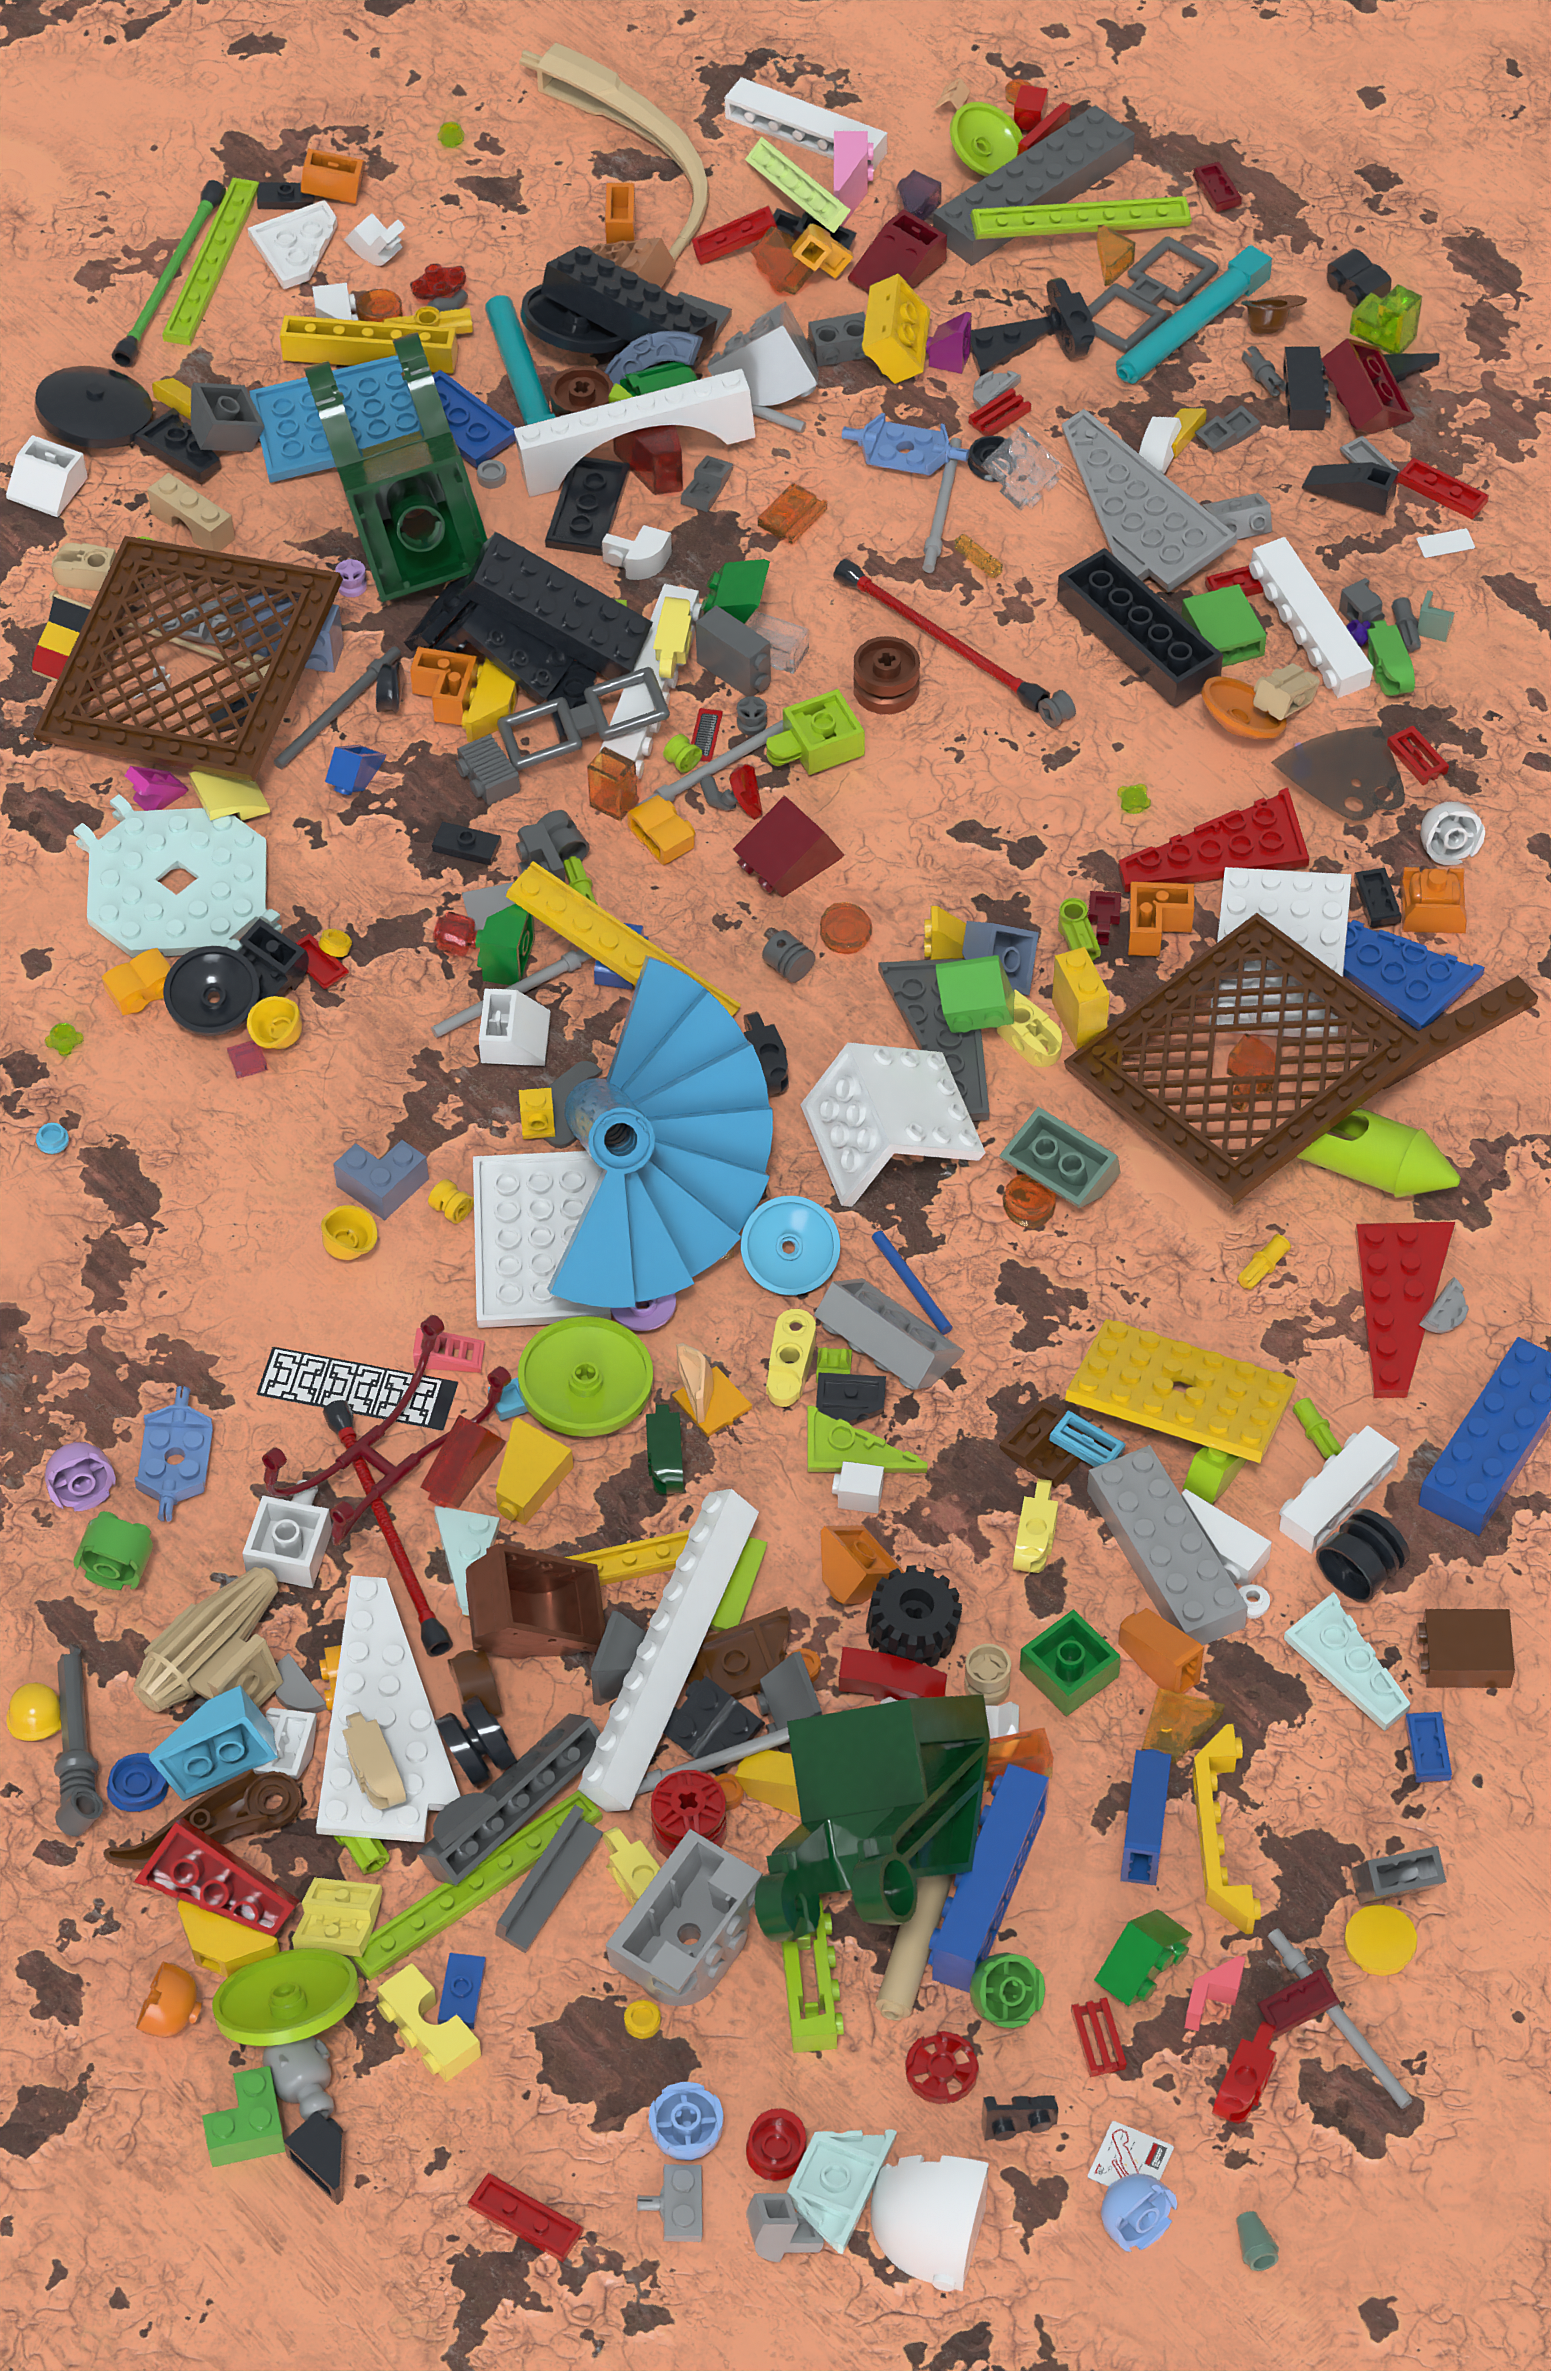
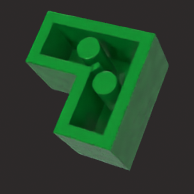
M1159 1909L1130 1920L1094 1981L1127 2006L1141 2000L1145 2002L1151 1997L1157 1987V1983L1154 1981L1159 1972H1164L1173 1964L1179 1965L1189 1951V1947L1186 1945L1193 1934Z

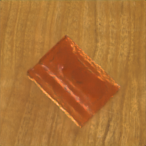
M792 483L757 518L758 526L781 539L783 537L788 539V543L793 544L827 510V501L817 499V495Z

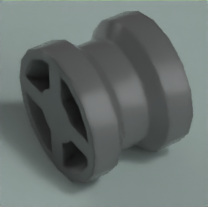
M1063 690L1056 691L1052 698H1044L1038 703V710L1042 719L1051 728L1059 726L1063 719H1071L1076 715L1075 705L1071 697Z
M755 696L741 699L736 707L738 729L746 735H757L764 731L767 726L766 703L763 699Z

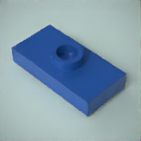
M1442 1712L1406 1714L1405 1723L1415 1783L1451 1780L1452 1771Z
M449 1953L437 2019L438 2025L458 2015L468 2028L475 2029L486 1967V1957Z

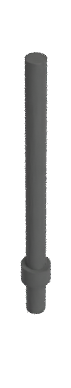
M392 646L380 659H374L366 667L367 671L274 759L276 767L283 769L371 683L377 680L381 665L384 663L391 665L401 656V651L397 647Z

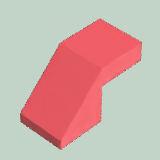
M1237 1956L1194 1980L1186 2014L1185 2028L1199 2031L1206 1999L1236 2005L1245 1957Z

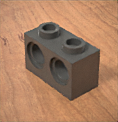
M864 312L808 322V344L817 367L868 357L862 349L864 322L866 320Z

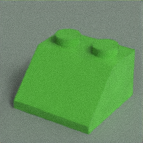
M999 955L936 964L943 1015L951 1033L968 1032L989 1027L997 1028L1003 1025L1014 1024V992Z

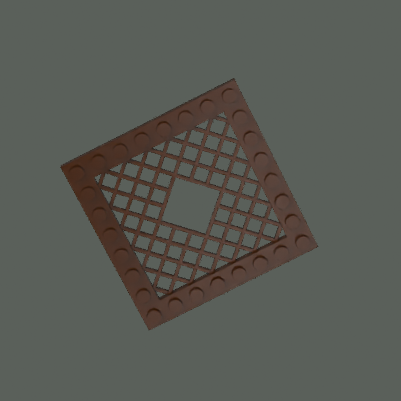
M124 536L34 730V737L37 741L254 782L342 584L343 578L341 574L328 570ZM154 573L158 582L143 589L139 581ZM160 575H166L167 577L162 579ZM181 578L185 586L169 593L166 585ZM187 579L195 581L188 583ZM208 583L212 591L196 598L193 590ZM214 584H218V585H221V586L218 587V588H215ZM235 587L239 595L223 603L220 594ZM136 588H138L139 592L134 594ZM162 588L166 596L150 603L147 595ZM241 589H246L248 591L242 593ZM189 592L193 601L177 608L174 600ZM262 592L266 600L250 608L246 599ZM267 593L275 595L270 598ZM216 597L219 606L204 613L200 605ZM289 597L293 605L277 612L273 604ZM143 598L147 606L131 613L128 605ZM170 602L174 611L158 618L154 610ZM243 602L247 610L231 618L227 609ZM270 606L274 615L258 622L254 614ZM197 607L200 616L185 623L181 615ZM151 612L155 621L139 628L135 620ZM224 612L227 621L212 628L208 619ZM292 614L287 627H285L282 619ZM178 617L181 626L166 633L162 625ZM251 617L255 625L239 633L235 624ZM278 621L282 630L266 637L262 629ZM132 622L136 631L120 638L117 630ZM205 622L224 661L170 688L151 649ZM158 627L162 636L147 643L143 635ZM232 627L235 636L220 643L216 634ZM259 632L263 640L247 648L243 639ZM115 637L117 641L111 643L113 638ZM139 637L143 646L128 653L124 645ZM281 639L276 651L274 652L270 644ZM240 642L244 650L228 658L224 649ZM267 646L271 655L255 663L251 654ZM120 647L124 656L109 663L105 655ZM147 652L151 661L136 668L132 659ZM248 657L252 665L236 673L232 664ZM128 662L132 671L116 678L113 669ZM270 664L263 678L259 669ZM155 667L159 676L143 683L140 674ZM228 667L232 676L217 683L213 674ZM109 672L113 681L97 688L94 679ZM256 672L260 680L244 688L240 679ZM136 677L140 686L124 693L120 685ZM209 677L213 686L197 693L194 684ZM163 682L167 691L151 698L147 690ZM236 682L240 691L225 698L221 689ZM91 686H92V688H93L94 691L88 693L89 690H90V688H91ZM116 687L120 696L105 704L101 695ZM190 687L194 696L178 703L174 695ZM258 690L252 703L248 694ZM143 692L147 701L132 708L128 700ZM217 692L221 701L205 708L202 699ZM97 697L101 706L86 713L82 705ZM170 697L175 706L159 714L155 705ZM244 697L248 706L233 713L229 704ZM124 702L128 711L112 718L109 710ZM198 702L202 711L186 719L182 710ZM151 707L155 716L140 724L136 715ZM225 707L229 716L213 723L209 715ZM105 712L109 721L96 719L95 717ZM178 712L182 721L167 729L163 720ZM247 715L241 728L237 720ZM132 717L136 726L123 724L122 722ZM205 717L210 726L194 734L190 725ZM159 722L163 731L150 729L149 727ZM233 722L237 731L222 739L217 730ZM187 728L190 736L177 734L176 732ZM214 733L218 741L204 739L203 737Z
M1255 913L1065 1059L1064 1064L1071 1074L1232 1205H1235L1431 1050L1427 1040L1261 915ZM1247 961H1261V970L1244 971V965ZM1267 964L1275 970H1266ZM1282 977V986L1265 987L1266 978ZM1260 978L1259 988L1242 989L1243 979ZM1237 979L1236 989L1220 990L1221 981ZM1288 980L1296 986H1288ZM1304 993L1303 1003L1286 1004L1287 994ZM1281 994L1280 1004L1263 1005L1264 995ZM1258 995V1005L1241 1006L1242 996ZM1309 996L1317 1002H1309ZM1236 997L1235 1006L1218 1007L1219 998ZM1202 998H1213L1212 1008H1196V1001ZM1325 1009V1019L1308 1020V1010ZM1285 1011H1302V1020L1285 1021ZM1280 1012L1279 1022H1262L1263 1013ZM1257 1013L1256 1023L1239 1024L1240 1014ZM1331 1013H1333L1338 1018L1330 1019ZM1234 1014L1233 1024L1217 1025V1015ZM1212 1015L1211 1025L1194 1026L1195 1016ZM1175 1017H1189L1188 1026L1172 1027V1019ZM1347 1026L1346 1036L1329 1037L1330 1027ZM1324 1027L1323 1037L1306 1038L1307 1028ZM1301 1028L1300 1038L1283 1039L1284 1029ZM1278 1029L1274 1075L1212 1078L1216 1033ZM1352 1029L1360 1035H1352ZM1210 1033L1209 1043L1192 1044L1193 1034ZM1187 1034L1186 1044L1170 1045L1171 1035ZM1165 1035L1164 1045L1147 1046L1150 1036ZM1369 1042L1368 1052L1351 1053V1043ZM1346 1043L1345 1054H1328V1044ZM1323 1045L1322 1055L1305 1056V1046ZM1300 1046L1299 1056L1282 1057V1048ZM1208 1051L1207 1061H1191V1052ZM1185 1052V1062L1168 1063L1169 1053ZM1163 1053L1162 1063L1145 1064L1146 1054ZM1140 1054L1139 1064L1123 1065L1125 1055ZM1344 1061V1072H1326L1327 1062ZM1350 1061H1361L1350 1070ZM1304 1063H1321V1072L1303 1074ZM1298 1064L1297 1074L1280 1075L1281 1065ZM1207 1068L1206 1078L1189 1079L1190 1069ZM1167 1070H1184L1183 1080H1166ZM1161 1071L1160 1081H1144V1072ZM1126 1072H1138V1081L1134 1080ZM1326 1080H1337L1325 1089ZM1303 1081H1320L1319 1091L1302 1092ZM1280 1082H1297L1296 1092L1279 1093ZM1260 1083H1274L1273 1093L1256 1094V1086ZM1251 1084L1250 1094L1233 1095L1234 1085ZM1228 1085L1227 1095L1210 1096L1211 1086ZM1205 1086L1204 1096L1187 1097L1188 1087ZM1182 1087L1181 1098H1164L1165 1088ZM1147 1089H1159L1158 1098ZM1301 1099H1312L1301 1108ZM1295 1100V1110L1277 1111L1278 1101ZM1272 1101L1271 1111L1254 1112L1255 1102ZM1249 1102L1248 1112L1231 1113L1232 1103ZM1226 1103L1225 1113L1208 1114L1209 1104ZM1203 1104L1202 1115H1185L1186 1105ZM1180 1105L1179 1115L1168 1106ZM1288 1118L1276 1128L1277 1119ZM1271 1119L1270 1129L1253 1130V1121ZM1248 1120L1246 1131H1230V1121ZM1224 1121V1132H1207V1122ZM1201 1122V1133L1189 1123ZM1246 1138L1245 1149L1228 1150L1229 1139ZM1252 1138H1263L1251 1147ZM1223 1139L1222 1150L1210 1140Z

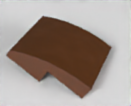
M1041 1400L999 1444V1447L1018 1465L1039 1479L1052 1481V1486L1057 1488L1082 1459L1049 1440L1050 1433L1066 1412ZM1067 1424L1069 1428L1075 1430L1081 1435L1085 1434L1077 1428L1071 1426L1070 1424Z

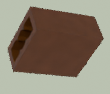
M1425 1609L1423 1622H1417L1416 1638L1417 1643H1423L1424 1653L1419 1654V1673L1426 1676V1688H1511L1515 1664L1510 1609Z

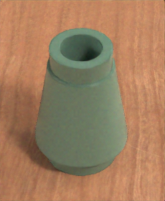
M1248 2211L1242 2213L1237 2217L1236 2223L1238 2225L1244 2263L1249 2265L1250 2269L1254 2271H1263L1271 2268L1279 2259L1277 2255L1279 2252L1278 2245L1256 2212Z

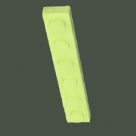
M763 137L759 139L745 158L749 164L831 232L834 233L851 211V209Z

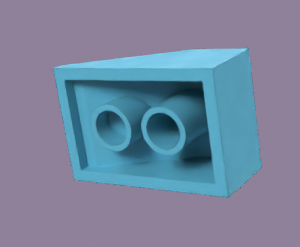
M241 1685L209 1699L149 1754L150 1761L182 1801L226 1782L249 1769H254L278 1758L273 1727Z

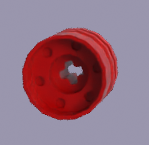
M680 1770L667 1775L657 1784L651 1795L652 1837L657 1849L668 1859L689 1829L722 1848L727 1833L726 1797L721 1785L712 1776L698 1770Z

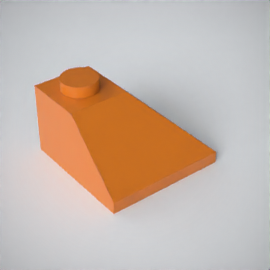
M864 1525L824 1526L822 1528V1581L829 1587L831 1596L839 1603L863 1604L872 1598L873 1591H876L879 1580L882 1577L888 1579L890 1571L898 1568L901 1573H905Z

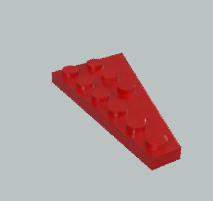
M1286 787L1278 791L1277 796L1267 800L1263 797L1254 801V806L1242 811L1233 810L1194 827V832L1184 836L1178 834L1169 838V842L1157 848L1150 846L1120 859L1118 870L1124 892H1130L1131 882L1187 884L1224 878L1225 867L1286 870L1309 866L1310 858L1289 789Z
M1455 1222L1356 1224L1355 1234L1373 1399L1407 1398L1426 1330L1418 1324L1434 1303Z

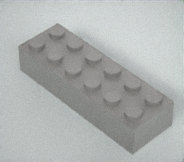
M1148 1445L1090 1469L1087 1492L1161 1617L1199 1642L1202 1646L1245 1628L1247 1604L1152 1447Z

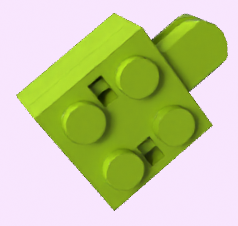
M839 689L783 708V733L767 739L766 756L768 761L775 766H781L799 759L808 775L863 756L865 752V731Z

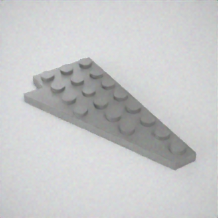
M1083 409L1062 424L1064 437L1111 554L1141 581L1150 576L1170 592L1237 543V536L1234 532L1088 411Z

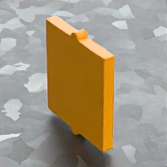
M717 1366L711 1369L713 1393L704 1422L697 1423L684 1387L672 1394L674 1401L707 1437H710L726 1425L732 1426L734 1420L752 1409V1404Z

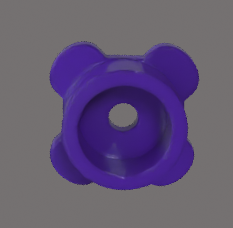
M1353 620L1346 625V628L1359 647L1363 646L1368 640L1367 629H1369L1371 623L1369 621L1361 623L1358 620Z

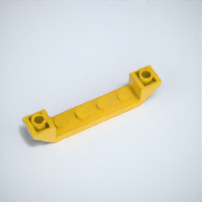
M1226 1724L1194 1757L1192 1771L1205 1900L1210 1907L1243 1933L1253 1934L1255 1920L1261 1919L1260 1899L1253 1898L1252 1885L1228 1886L1227 1867L1220 1866L1219 1856H1224L1225 1853L1223 1834H1217L1216 1824L1221 1823L1220 1802H1213L1212 1792H1217V1773L1235 1772L1236 1760L1242 1759L1241 1737H1235L1234 1724Z

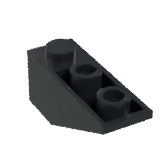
M1373 462L1312 466L1302 485V489L1385 515L1396 495L1399 471Z

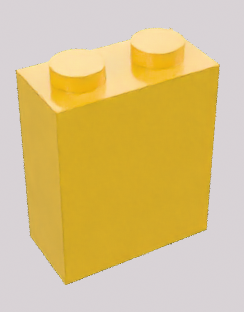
M1085 947L1055 955L1052 1004L1075 1049L1078 1050L1107 1028L1110 996Z

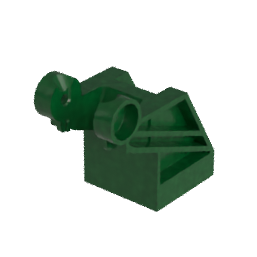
M417 332L393 339L392 341L402 368L401 376L403 381L405 380L420 428L416 432L364 449L357 447L342 402L345 398L343 392L338 390L329 361L304 368L381 602L470 574L483 544L488 540L462 456L451 433ZM414 509H426L417 517L405 518L406 514Z
M984 1694L912 1698L787 1721L802 1823L773 1850L770 1856H766L769 1873L763 1875L756 1886L754 1896L755 1913L758 1924L768 1939L777 1943L789 1942L816 1931L820 1919L819 1895L852 1891L855 1908L864 1922L883 1925L904 1924L911 1920L916 1911L918 1900L917 1879L972 1871L990 1745Z

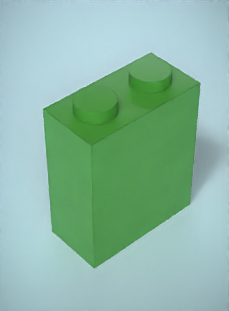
M1239 584L1183 599L1181 617L1223 654L1222 667L1265 655L1267 635Z

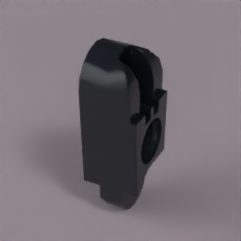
M1061 277L1051 279L1047 282L1048 300L1051 305L1044 306L1043 308L1065 356L1069 359L1085 356L1088 354L1096 334L1095 326L1092 322L1093 317L1080 291L1072 293L1066 281Z
M757 1011L745 1014L743 1017L746 1029L744 1036L747 1041L752 1043L761 1063L768 1096L787 1091L789 1083L786 1048L775 1024L765 1026Z

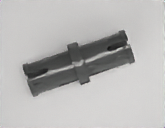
M1251 346L1247 348L1252 354V358L1244 351L1242 360L1253 371V377L1258 382H1262L1272 396L1281 394L1275 387L1276 385L1284 392L1286 383L1275 372L1273 363L1266 360L1257 347Z

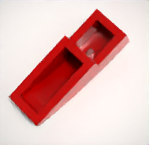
M842 1647L839 1691L874 1694V1701L881 1702L882 1699L888 1697L898 1701L912 1698L945 1697L947 1674L886 1653Z

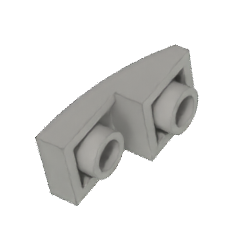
M195 607L181 616L185 623L200 616V613ZM203 609L204 613L210 611L209 609ZM216 615L208 619L212 628L227 621L225 615ZM177 619L175 629L181 626L179 619ZM241 621L235 624L239 633L243 629ZM205 622L178 635L195 642L217 646ZM229 627L216 634L221 643L235 636L232 627ZM239 642L231 645L227 649L237 650Z

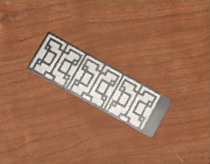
M272 1347L257 1395L325 1408L333 1401L345 1400L348 1402L353 1414L385 1420L402 1399L414 1373ZM423 1375L413 1397L395 1422L443 1431L458 1382Z

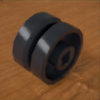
M478 1695L462 1704L461 1711L470 1726L464 1728L458 1717L451 1712L434 1721L453 1755L475 1788L491 1778V1771L483 1759L485 1755L488 1754L496 1768L502 1771L518 1761L507 1743L509 1740L493 1713L489 1714Z

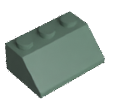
M1039 1106L999 1155L1000 1159L1078 1208L1101 1198L1121 1173L1116 1154Z

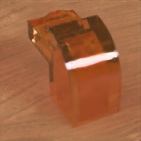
M1245 1033L1229 1054L1227 1074L1232 1077L1274 1075L1276 1055L1267 1044ZM1274 1083L1257 1084L1256 1094L1273 1093ZM1251 1084L1236 1085L1233 1095L1250 1094ZM1249 1102L1232 1103V1107L1242 1113L1249 1105Z

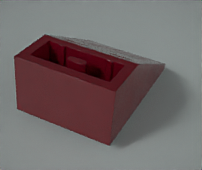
M903 209L883 226L848 275V280L869 292L871 285L899 273L911 288H914L946 261L947 235Z

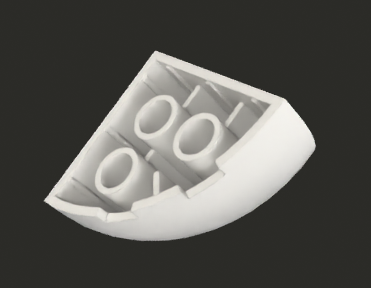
M916 2155L899 2158L898 2165L894 2167L886 2164L878 2173L870 2208L873 2233L881 2250L894 2265L908 2275L932 2283L935 2288L942 2291H953L954 2289L963 2291L986 2209L989 2163L942 2155L940 2162H923L924 2157Z

